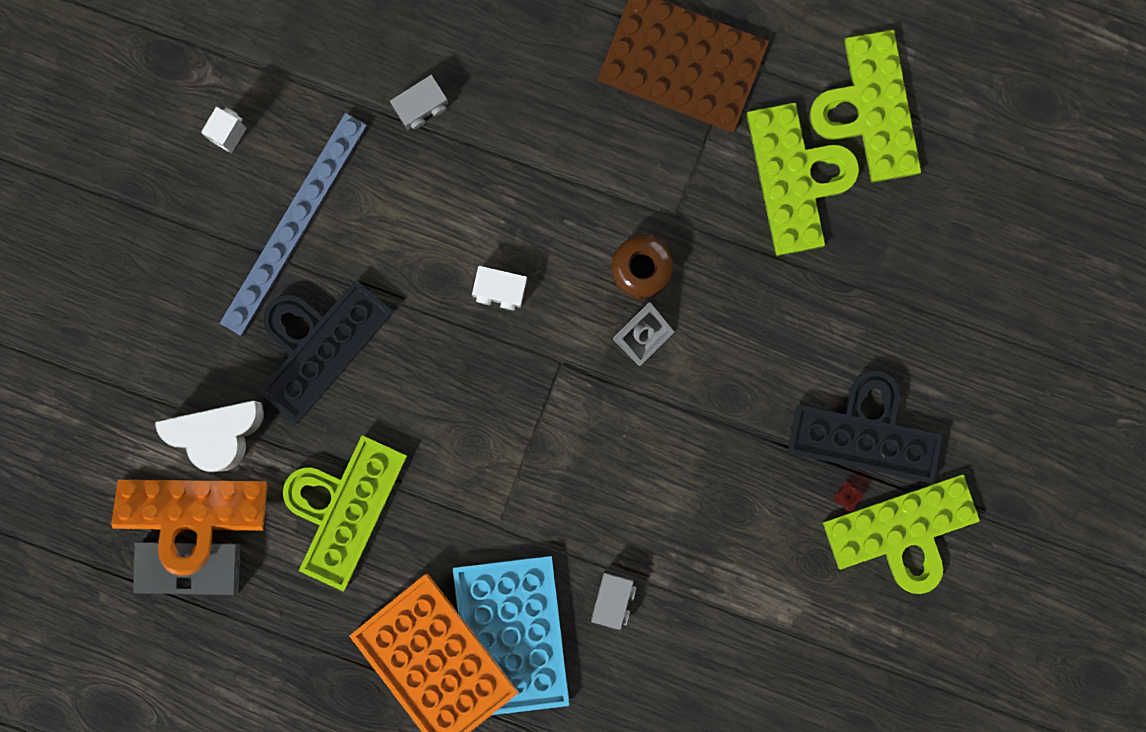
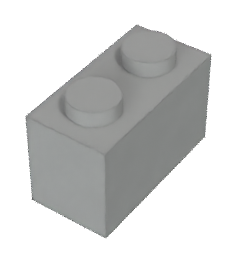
M432 75L390 100L392 107L407 130L410 128L415 130L421 127L426 122V118L432 114L434 117L440 115L446 110L445 106L448 105L447 98Z
M604 572L591 622L621 630L622 624L627 625L630 611L626 610L628 600L633 601L636 587L632 586L633 580Z

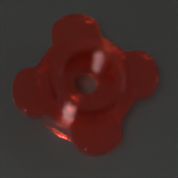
M849 482L843 483L840 492L834 495V502L842 504L848 512L854 511L855 505L859 500L863 499L862 491H857Z

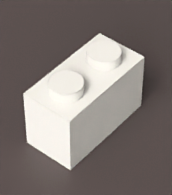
M216 107L201 133L212 143L232 153L244 134L246 127L241 123L243 119L236 112L227 107L224 110Z
M478 266L472 296L477 298L476 302L491 305V301L501 303V308L515 311V307L521 308L527 277Z

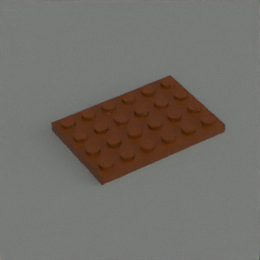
M628 0L597 81L734 133L769 41L662 0Z

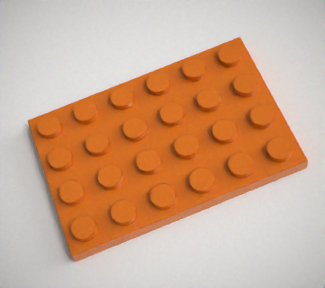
M428 573L350 635V638L422 732H471L519 693Z

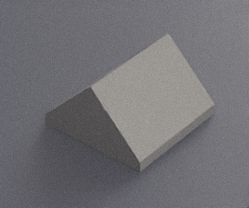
M649 302L614 336L613 340L637 365L641 366L674 331Z

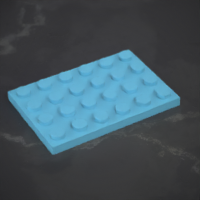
M552 556L454 567L453 573L458 614L519 691L515 697L492 715L569 706Z

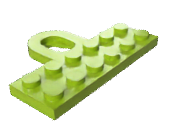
M894 30L846 38L845 46L853 86L829 90L817 97L810 110V121L814 130L822 137L831 140L862 135L871 183L920 174L921 169ZM850 102L856 106L858 117L856 121L850 124H841L830 121L827 113L830 109L836 108L839 103Z
M796 103L747 112L776 256L824 247L825 242L816 199L844 193L853 186L859 172L855 156L851 151L839 145L805 150ZM823 161L828 164L838 165L840 174L832 178L828 183L820 184L812 179L810 169L814 163Z
M362 435L341 480L315 468L296 470L287 478L283 488V498L287 507L294 514L320 525L299 569L300 572L343 592L346 590L406 461L407 455ZM306 485L313 487L324 486L331 493V502L325 509H314L301 496V489Z
M958 475L822 523L838 569L841 570L886 554L896 583L905 591L923 594L933 590L939 584L943 575L942 560L933 537L980 522L965 477L964 475ZM910 545H917L924 552V571L919 576H914L910 569L903 564V551Z

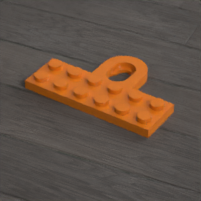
M118 480L111 525L113 529H161L158 555L162 565L173 574L189 575L197 572L207 563L211 551L213 530H263L268 485L266 481ZM183 530H193L197 533V544L192 548V553L184 558L178 556V549L174 545L176 535Z

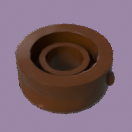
M651 234L649 236L632 237L624 241L618 247L611 260V272L616 286L626 295L637 298V301L659 294L665 289L673 273V260L668 248ZM638 256L648 257L654 265L653 273L647 278L636 277L632 273L630 266L634 258Z

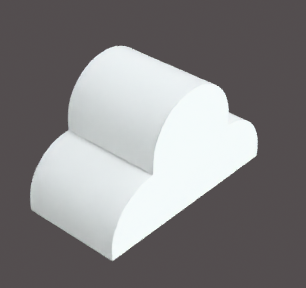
M251 401L155 422L159 436L169 445L186 448L190 460L198 468L205 471H228L242 461L246 451L245 436L251 435L260 427L264 417L263 403Z

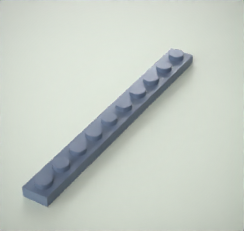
M346 113L344 114L220 324L240 336L244 335L365 132L367 125Z

